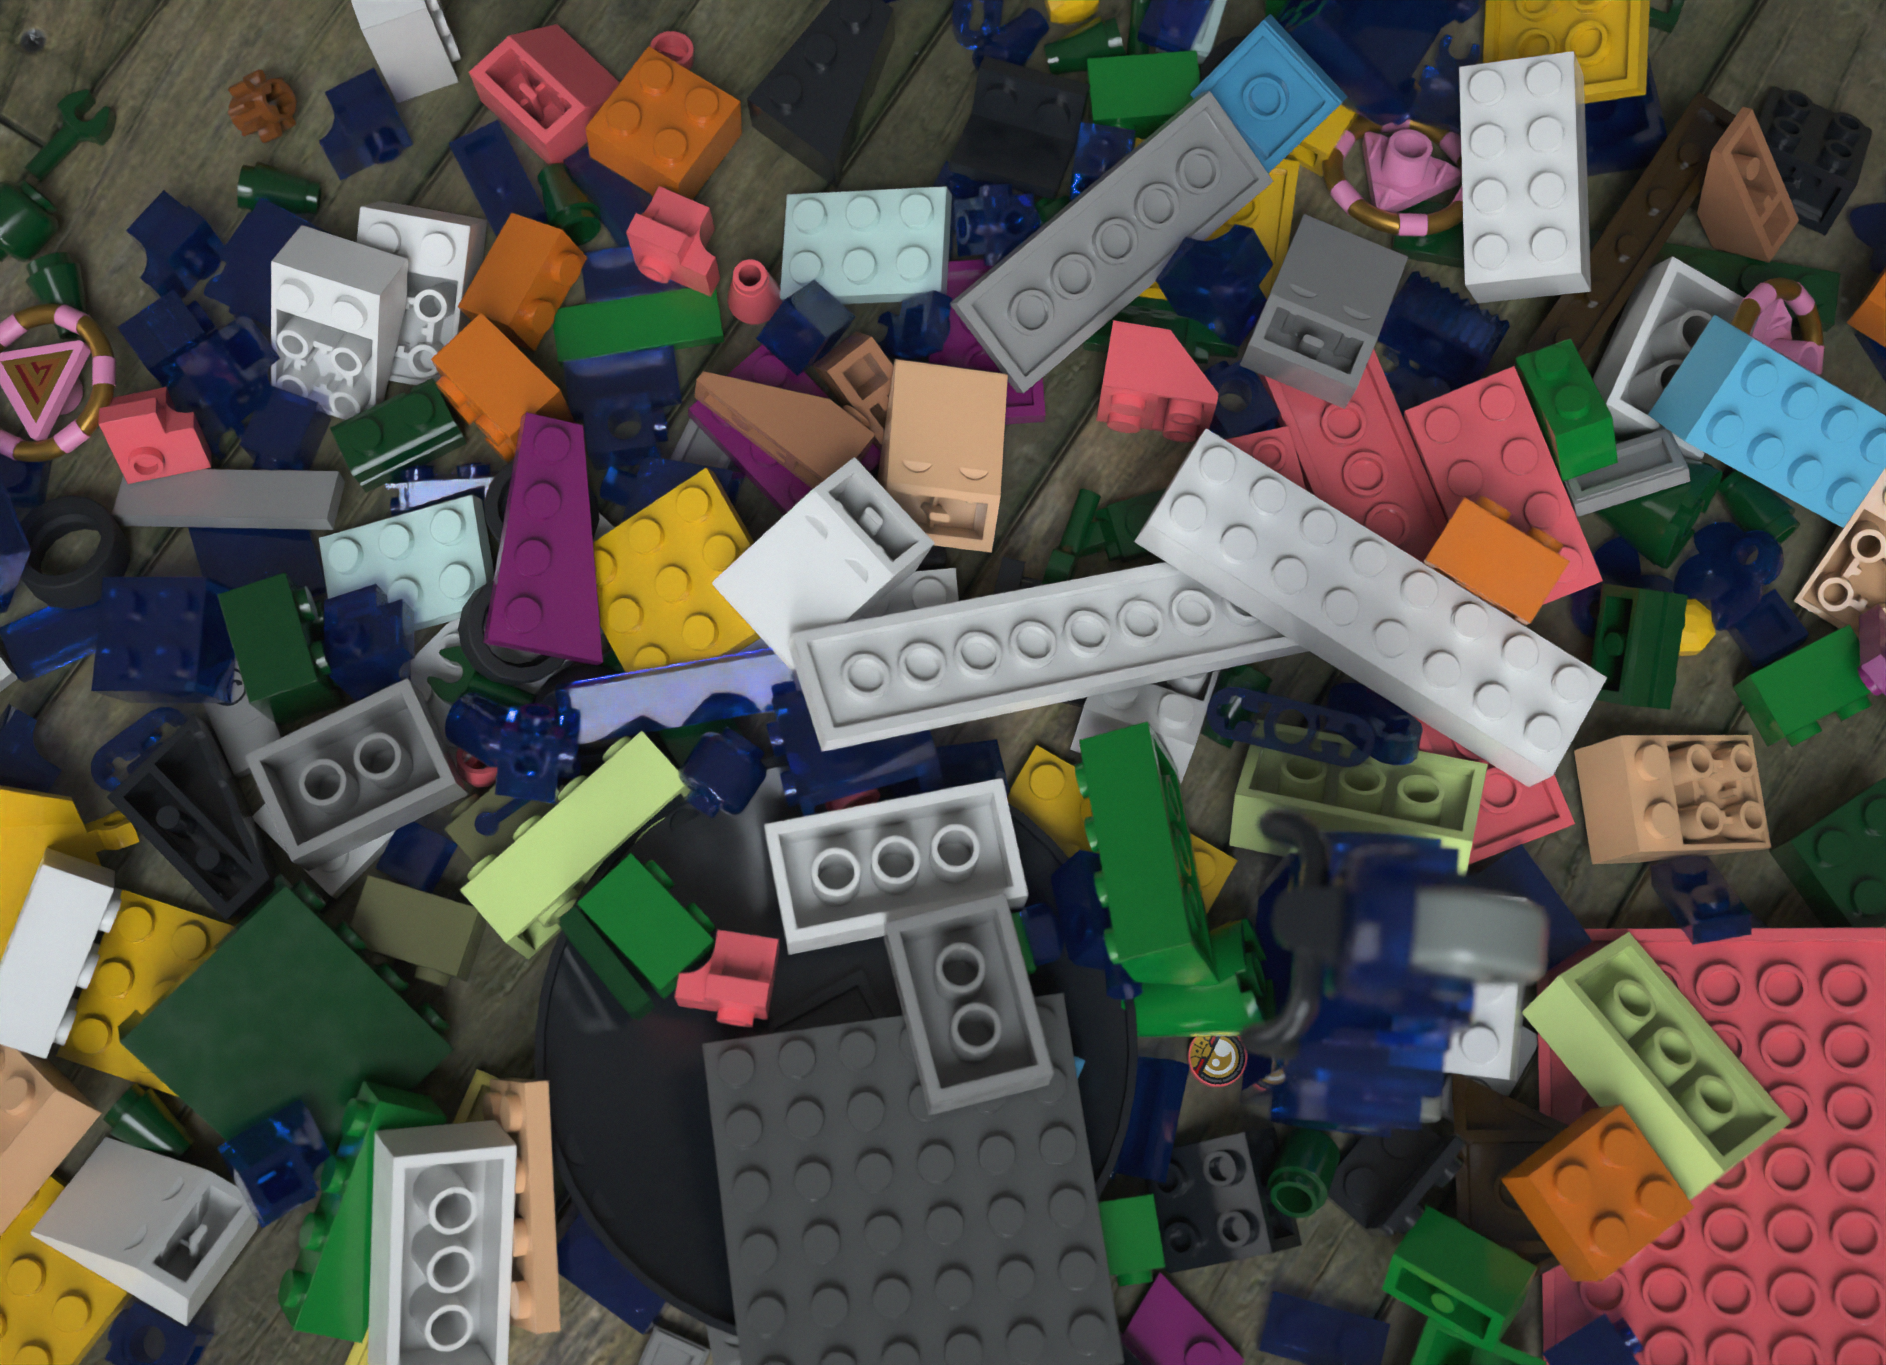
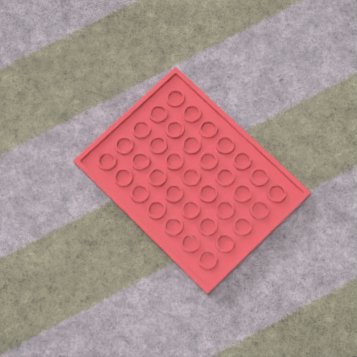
M1886 928L1546 929L1544 970L1537 979V997L1560 974L1630 932L1792 1121L1721 1178L1691 1199L1690 1202L1695 1207L1693 1210L1604 1281H1572L1561 1265L1542 1274L1544 1361L1547 1362L1546 1365H1886ZM1538 1033L1539 1112L1567 1125H1571L1590 1109L1599 1108V1105Z

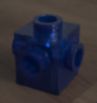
M1012 184L978 186L979 197L954 201L958 257L983 255L984 266L996 265L1040 228L1039 213L1034 207V194L1013 195Z
M532 703L521 707L512 705L504 725H494L490 739L489 760L498 762L495 795L555 804L565 778V772L573 773L577 760L579 738L569 736L571 714L556 712L552 707L544 704Z

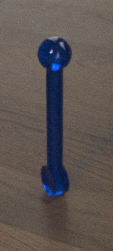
M574 756L564 757L560 761L557 770L496 812H483L479 814L475 819L476 830L485 837L495 835L499 830L501 821L562 779L577 777L582 769L580 760Z

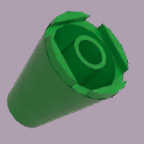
M1233 919L1210 931L1220 984L1207 987L1135 982L1129 975L1136 1010L1137 1037L1239 1036L1240 1030L1244 1026L1251 1023L1272 1021L1278 1016L1272 979L1265 980L1260 962L1267 960L1258 934L1249 919ZM1122 998L1121 1007L1125 1011L1124 1002Z

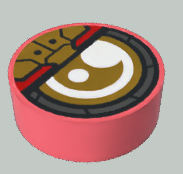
M1239 1036L1195 1037L1188 1047L1187 1065L1189 1071L1198 1082L1205 1086L1220 1088L1230 1085L1243 1074L1246 1068L1247 1051L1239 1043Z

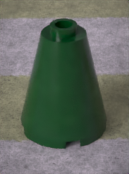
M1615 439L1616 444H1617V443L1624 442V441H1620V440H1616V439ZM1684 457L1689 468V482L1593 513L1653 565L1668 569L1696 531L1692 527L1700 513L1705 514L1719 487L1723 473L1714 468L1712 464Z

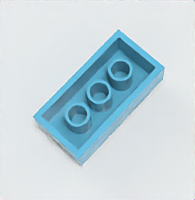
M1715 314L1648 414V416L1683 441L1842 528L1845 527L1886 468V415Z

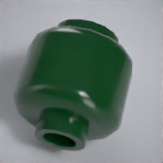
M22 179L18 185L8 180L0 183V262H3L8 256L20 262H29L54 236L59 228L58 221L53 215L58 208L25 179Z

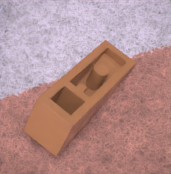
M1742 107L1711 150L1697 215L1714 249L1770 263L1799 219L1753 109Z
M855 332L812 366L842 407L844 405L851 406L868 420L871 425L869 430L875 434L873 444L881 451L894 366L872 336Z
M705 371L696 379L694 398L812 489L854 457L861 462L871 449L875 434L869 430L871 425L859 411L851 406L844 405L841 408L828 398Z

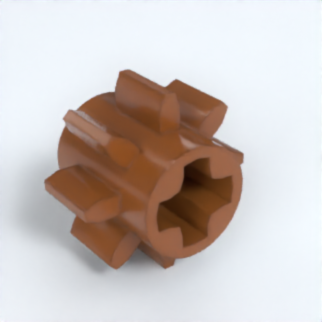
M258 69L244 76L242 81L228 88L233 98L229 103V110L227 112L233 124L241 131L244 137L258 132L262 143H268L281 137L283 131L296 126V121L292 115L296 110L297 100L292 89L283 81L281 76L267 80L263 70Z

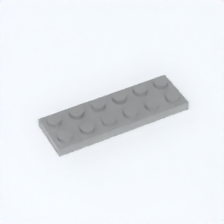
M1210 91L1201 92L955 298L950 305L1002 373L1008 374V382L1017 393H1025L1269 186L1273 180Z

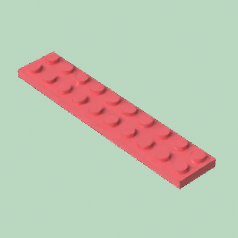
M1373 349L1359 385L1345 409L1259 374L1280 427L1290 426L1306 490L1423 563L1448 522L1375 350ZM1397 706L1414 750L1488 764L1468 866L1575 824L1555 775L1531 787H1527Z

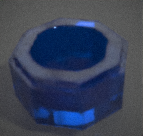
M1045 902L1022 908L1019 914L1036 966L1059 960L1064 948V936L1060 921L1053 909Z

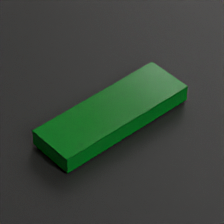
M691 288L559 308L553 321L557 359L560 368L725 342L716 288L711 297Z

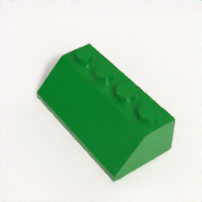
M1148 721L1079 740L1083 762L1075 764V775L1083 798L1090 799L1092 816L1086 817L1084 824L1092 851L1094 853L1099 852L1102 871L1094 873V880L1103 908L1109 907L1112 927L1104 929V936L1112 963H1120L1135 982L1207 987L1220 984L1177 767Z

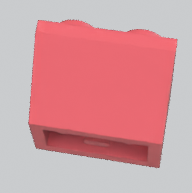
M558 24L509 35L469 71L480 101L548 165L555 163L564 164L587 143L585 127L620 83Z
M1113 320L1096 421L1106 422L1110 429L1118 432L1137 433L1142 428L1163 432L1162 435L1172 441H1195L1206 428L1209 430L1219 393L1171 330Z

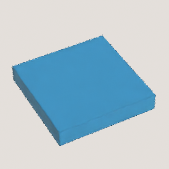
M1271 14L1190 94L1193 98L1197 97L1201 92L1210 91L1267 173L1273 170L1348 97Z

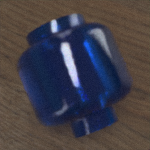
M727 727L722 734L712 731L706 732L697 742L678 772L681 783L690 790L684 800L713 820L720 810L728 815H740L766 779L767 769L760 761L765 753Z

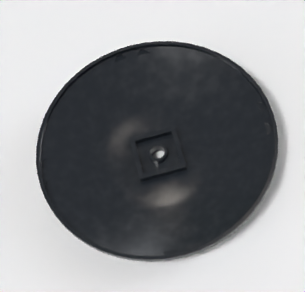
M852 750L878 778L876 788L880 793V798L877 802L975 784L959 774L923 761L888 753ZM806 751L772 756L734 767L693 786V790L687 796L683 797L682 794L676 796L602 862L586 883L573 905L581 912L577 902L630 853L642 865L649 859H652L675 884L668 891L683 908L690 902H693L715 925L716 929L709 934L714 939L715 944L718 930L779 940L780 949L768 1020L754 1018L752 1027L721 1023L717 1021L718 1012L678 1006L675 999L676 988L663 999L586 918L648 995L655 1008L639 1021L637 1019L633 1020L561 930L551 953L542 985L535 1030L536 1080H546L549 1083L552 1155L564 1184L585 1221L608 1251L640 1283L678 1310L712 1328L738 1337L703 1044L903 1016L884 936L791 955L788 954L764 825L831 812L825 806ZM1008 803L1028 892L1024 907L1011 910L1010 913L1019 912L1036 968L1034 973L1027 975L1033 997L1063 993L1073 1056L1085 1060L1078 1078V1086L1098 1201L1114 1170L1125 1139L1136 1090L1138 1062L1137 1022L1129 974L1120 963L1113 964L1106 947L1104 929L1111 927L1099 900L1078 868L1052 838L1024 813ZM663 819L661 822L657 823V824L654 825L651 829H649V830L642 836V838L637 841V839L639 838V836H640L646 829H648L651 825H653V824L656 823L657 821ZM710 955V956H709L696 970H694L693 972H695V971L701 969L702 967H704V966L709 962V960L711 959L712 955ZM1122 998H1123V1002H1124L1125 1011H1124V1009L1121 1007Z

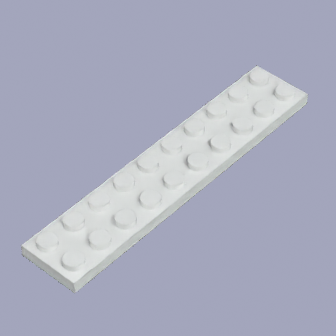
M1167 562L791 633L788 641V647L822 752L1309 651Z

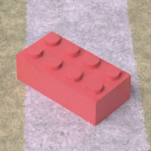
M1515 366L1405 410L1404 420L1448 523L1464 497L1476 503L1479 496L1482 495L1511 513L1506 523L1526 534L1528 530L1535 527L1564 545L1559 555L1570 562L1542 605L1603 581Z

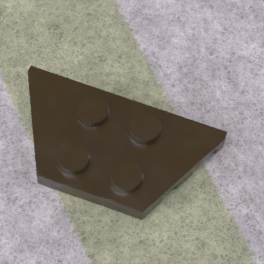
M1452 1074L1454 1134L1460 1135L1467 1141L1458 1153L1465 1161L1456 1173L1457 1220L1470 1230L1501 1247L1512 1250L1520 1258L1536 1266L1534 1279L1561 1264L1504 1185L1501 1178L1569 1125L1477 1083L1464 1075Z

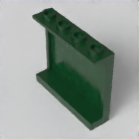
M280 873L274 879L277 888L143 1014L137 1010L130 1014L118 1026L119 1042L295 1203L321 1178V1173L328 1157L331 1155L336 1156L343 1137L341 1123L344 1110L352 1098L357 1099L363 1081L410 1092L454 1049L444 1033L450 1027L446 1019L427 1001L418 1008L403 993L409 987V984L389 963L384 961L379 967H376L362 953L368 944L348 923L342 920L335 927L320 912L326 903L305 881L300 879L295 885H292Z

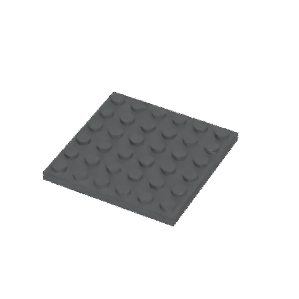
M1063 993L1033 997L1054 1073L1049 1085L933 1115L928 1113L904 1015L703 1044L741 1365H1120L1124 1363Z

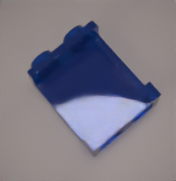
M798 690L771 698L777 720L766 723L775 758L787 755L790 770L779 773L788 807L800 804L804 817L816 815L814 807L818 804L917 777L921 794L944 788L939 758L930 729L822 752L803 691Z

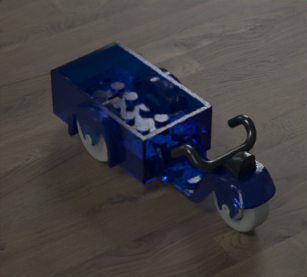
M1274 809L1263 813L1257 822L1261 836L1268 841L1290 847L1288 854L1258 889L1255 930L1267 959L1260 962L1265 980L1272 979L1278 1016L1272 1021L1248 1024L1240 1030L1239 1043L1247 1051V1064L1242 1074L1240 1103L1268 1106L1267 1120L1279 1124L1391 1138V1128L1420 1130L1421 1122H1437L1441 1119L1445 1053L1451 1051L1452 1036L1473 1028L1476 985L1526 984L1537 980L1542 975L1546 943V914L1539 906L1532 902L1507 895L1483 892V885L1480 883L1481 876L1458 872L1460 848L1441 846V839L1374 832H1322L1320 827L1300 812Z

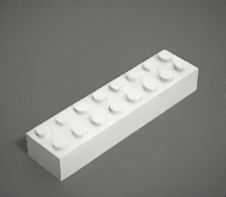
M1207 428L1189 451L1134 541L1527 787H1531L1554 775L1607 679L1606 676Z

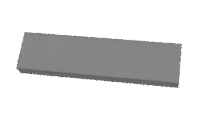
M202 469L127 484L123 476L112 511V517L119 526L333 530L345 481L339 471Z

